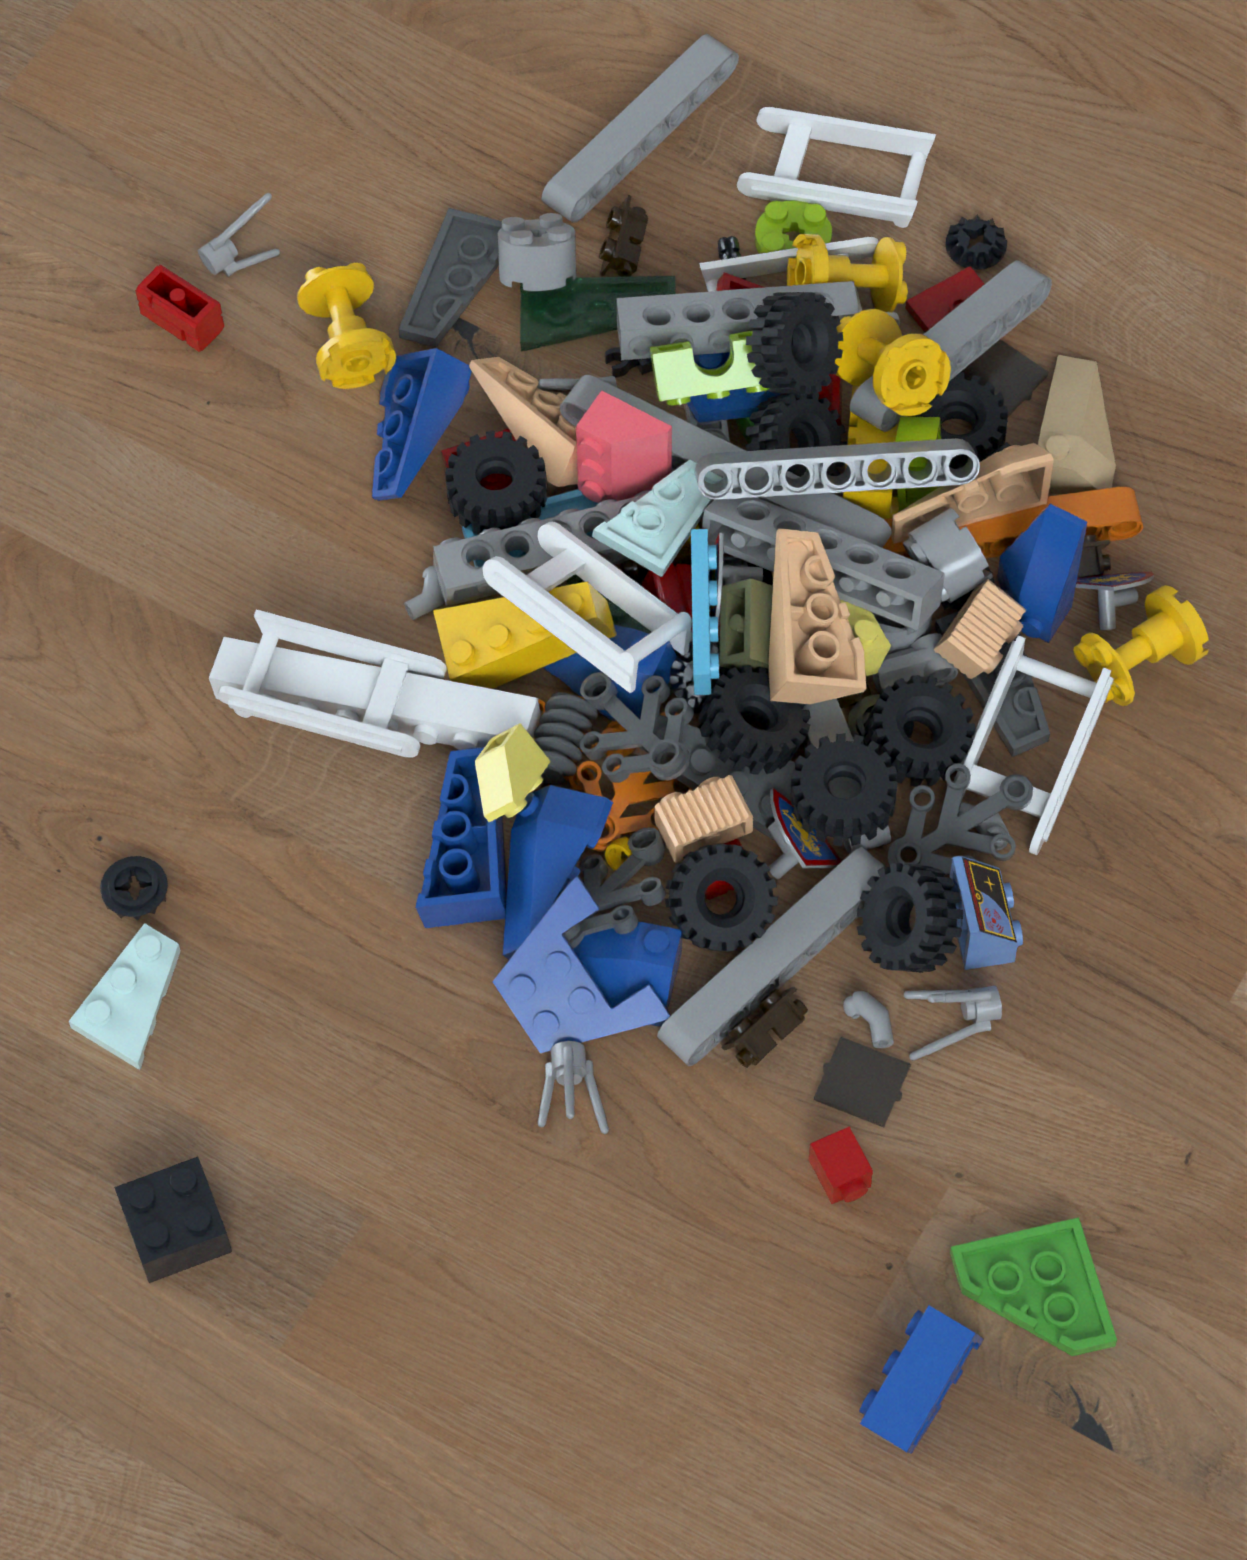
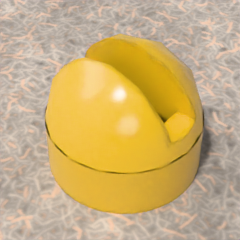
M624 836L614 840L605 850L606 861L615 871L627 860L624 858L625 855L628 858L632 855L628 846L629 837Z

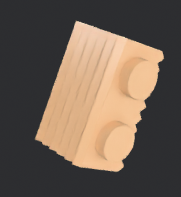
M987 579L973 590L935 646L934 651L939 653L942 658L947 659L948 663L953 664L954 668L966 674L969 679L975 678L982 672L989 674L1003 658V654L999 652L1005 642L1007 644L1012 642L1023 628V624L1019 620L1026 612V609Z
M728 775L725 778L711 777L703 781L694 791L689 790L686 794L681 792L668 794L655 805L656 827L659 829L675 863L684 860L683 857L686 854L699 850V847L724 844L753 832V815L732 775Z

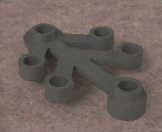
M602 672L594 673L583 681L580 688L582 697L591 703L595 709L606 710L626 730L625 732L606 734L592 731L585 734L580 741V748L587 758L598 760L609 750L643 747L649 752V754L625 758L621 754L608 756L603 762L602 770L610 781L620 783L626 780L630 773L649 771L660 780H672L680 776L687 769L690 762V754L687 748L681 744L684 725L688 724L693 717V709L684 698L679 697L670 700L665 707V715L668 718L664 740H660L656 736L660 705L670 695V687L661 676H651L642 685L644 700L640 719L617 698V687L606 674ZM660 687L658 691L652 693L655 688ZM683 709L680 714L675 715L678 710ZM598 743L597 746L590 749L593 744ZM621 765L618 770L613 771L616 766Z
M963 764L951 765L945 774L947 790L937 830L922 838L926 813L933 808L935 795L928 786H917L910 793L912 809L906 834L896 839L888 850L889 866L893 863L930 866L950 875L952 859L933 854L934 851L946 844L991 854L999 861L1011 859L1015 854L1016 844L1010 835L998 834L995 837L969 832V830L1005 808L1011 810L1026 808L1033 796L1031 782L1023 775H1010L1001 782L999 792L958 816L963 792L970 784L971 774L969 769ZM955 771H961L965 774L966 780L961 784H955L950 780V775ZM1012 784H1020L1024 788V793L1020 797H1013L1009 794L1008 788ZM918 793H926L930 797V802L925 806H920L915 803L914 798ZM997 842H1008L1011 850L1007 854L998 853L995 850ZM906 849H911L916 852L917 858L911 863H906L901 859V853ZM968 855L963 856V857H966V858H970V859L976 860V859H975L974 857H972V856H968Z
M651 827L643 828L630 837L628 846L632 855L603 884L602 879L608 874V867L603 857L599 854H593L582 860L580 869L584 875V885L600 908L563 933L572 948L578 946L584 936L606 929L614 928L618 934H626L633 931L638 925V918L631 906L623 904L641 899L643 904L652 906L660 903L665 898L666 891L657 877H649L639 884L622 888L643 866H653L663 859L665 843L657 829ZM565 888L558 894L556 900L562 894ZM619 906L611 913L593 917L598 911Z

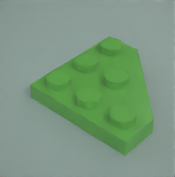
M1079 1217L951 1246L950 1256L961 1293L1071 1356L1116 1346V1334Z

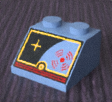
M963 856L952 857L950 878L955 883V886L951 891L959 892L962 900L956 903V908L963 910V919H957L956 927L962 928L961 937H957L964 969L968 970L1015 962L1017 947L1023 945V935L1019 920L1012 921L1009 908L1014 907V898L1010 883H1003L1000 868Z

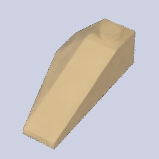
M1058 355L1038 441V445L1050 452L1054 459L1049 492L1069 494L1112 488L1116 463L1096 361Z

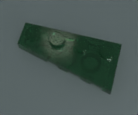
M675 276L576 278L574 281L571 278H566V286L546 291L523 290V283H520L521 352L618 330L617 298L676 294Z

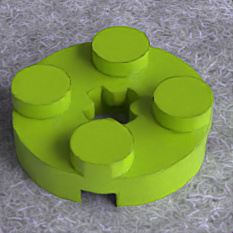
M794 200L784 202L772 201L766 206L765 212L759 217L755 228V245L759 254L761 252L768 253L796 248L792 247L794 241L789 240V235L786 234L792 231L799 232L800 234H818L825 244L832 243V226L826 217V210L819 204Z

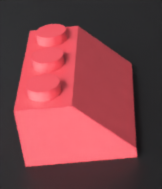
M601 390L576 425L578 490L586 498L596 503L608 499L621 501L633 498L642 491L652 490L656 483L672 473V426Z

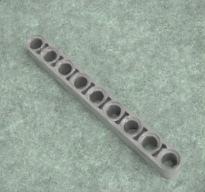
M591 375L582 376L560 405L562 416L576 427L602 390L671 425L672 472L688 460L697 463L700 458L707 454L746 451ZM752 467L746 472L745 478L749 481H758L763 478L766 470L762 467ZM720 469L710 470L722 478L725 476V472ZM786 471L787 477L792 479L800 478L799 476ZM833 493L756 497L883 548L892 534L889 524L883 518Z

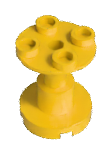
M799 234L795 238L792 247L798 248L796 258H788L787 286L854 281L855 287L870 288L875 309L892 313L897 304L905 303L908 288L907 283L902 281L903 264L906 260V246L903 242H895L891 237H884L876 246L871 264L850 263L846 255H828L825 242L818 234Z
M352 263L347 266H337L328 269L316 267L309 270L305 275L306 282L300 287L297 294L299 307L306 314L321 318L331 317L332 323L327 330L330 340L319 349L316 356V364L321 379L324 382L326 379L331 380L333 387L339 389H353L375 382L374 374L380 372L383 368L385 374H387L393 368L396 361V353L391 339L385 332L367 328L365 320L362 317L355 316L353 311L370 298L374 289L372 277L367 273L366 267L362 263Z
M878 309L863 310L852 317L847 316L840 320L841 324L837 326V332H843V341H838V349L843 350L842 358H836L835 364L839 366L836 373L837 376L854 386H861V384L873 376L874 392L880 403L903 416H915L926 412L932 407L929 402L935 398L936 394L942 396L949 383L951 366L949 357L946 352L941 350L938 343L922 334L902 336L896 320Z
M1164 585L1146 596L1144 605L1147 620L1132 629L1133 639L1114 650L1102 637L1089 632L1083 635L1081 642L1074 647L1073 651L1076 659L1082 666L1087 668L1094 682H1098L1103 667L1111 670L1110 677L1114 678L1105 703L1113 700L1116 704L1127 706L1133 702L1135 692L1128 670L1144 660L1156 663L1171 654L1181 663L1190 665L1208 654L1209 649H1204L1202 644L1209 641L1202 619L1188 600L1180 603L1174 597L1178 591L1173 587Z

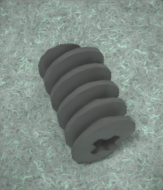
M557 692L552 694L545 704V712L540 717V726H538L534 733V741L551 761L541 775L543 778L542 782L561 785L564 782L563 776H573L577 771V767L573 762H578L582 758V752L579 750L580 741L584 734L591 732L593 729L590 720H595L598 716V710L591 703L578 696Z

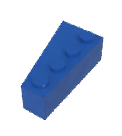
M484 747L450 751L440 795L441 806L438 819L434 821L432 831L433 842L429 859H426L422 891L421 894H418L415 907L425 928L505 919L507 887L503 816L491 822H488L484 817L475 760Z

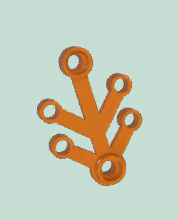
M663 712V713L660 714V715H662V716L667 717V716L665 715V712ZM607 728L601 734L621 731L616 728ZM623 749L609 750L606 753V757L612 754H621L624 757ZM593 761L581 763L576 771L577 783L583 787L584 793L602 797L599 786L602 776L600 766ZM621 765L616 766L613 771L618 770ZM587 768L592 769L596 773V778L592 781H587L582 777L581 771ZM649 771L630 773L626 780L620 783L612 782L614 797L611 801L613 804L605 823L608 835L600 837L593 850L605 851L621 835L635 833L643 828L651 827L659 831L651 822V817L655 815V808H652L645 815L620 817L630 804L662 799L668 794L676 792L673 784L678 782V780L672 779L643 784L651 773Z

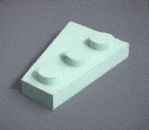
M692 460L685 462L656 483L653 489L636 502H630L613 519L607 523L604 521L594 528L592 537L662 577L691 535V529H695L703 517L704 509L714 500L705 497L699 490L695 476L697 463ZM711 471L707 472L704 476V480L711 484L719 483L723 479Z
M144 923L69 1020L71 1029L140 1070L145 1057L144 1050L157 1022L156 1015L162 998L167 993L181 951L179 944Z

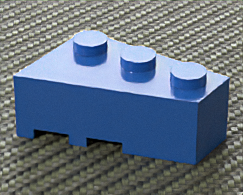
M928 1305L924 1313L918 1310L914 1314L905 1331V1334L910 1336L902 1352L897 1349L892 1352L882 1370V1373L887 1375L879 1391L871 1389L859 1410L864 1415L860 1422L861 1425L910 1454L913 1453L939 1412L940 1404L952 1383L956 1385L963 1374L961 1368L973 1348L978 1350L984 1340L977 1333Z

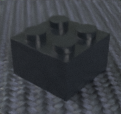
M198 1156L114 1187L149 1283L232 1252L226 1229Z

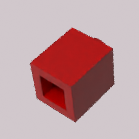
M850 1126L810 1143L809 1162L831 1204L843 1199L845 1202H852L867 1193L868 1188L872 1184L873 1170Z

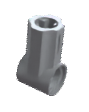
M934 633L923 636L916 640L909 649L886 655L878 673L872 675L877 691L882 694L888 685L892 688L894 682L901 678H904L907 684L913 675H920L921 683H925L929 676L937 678L936 686L938 687L956 678L958 675L957 668H954L953 664L948 663L947 659L942 658L939 653L934 651L935 646L943 635Z

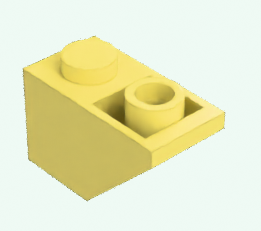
M521 723L491 738L475 760L483 814L488 822L503 815L510 818L519 813L527 804L526 796L542 783L543 778L541 775L551 762Z

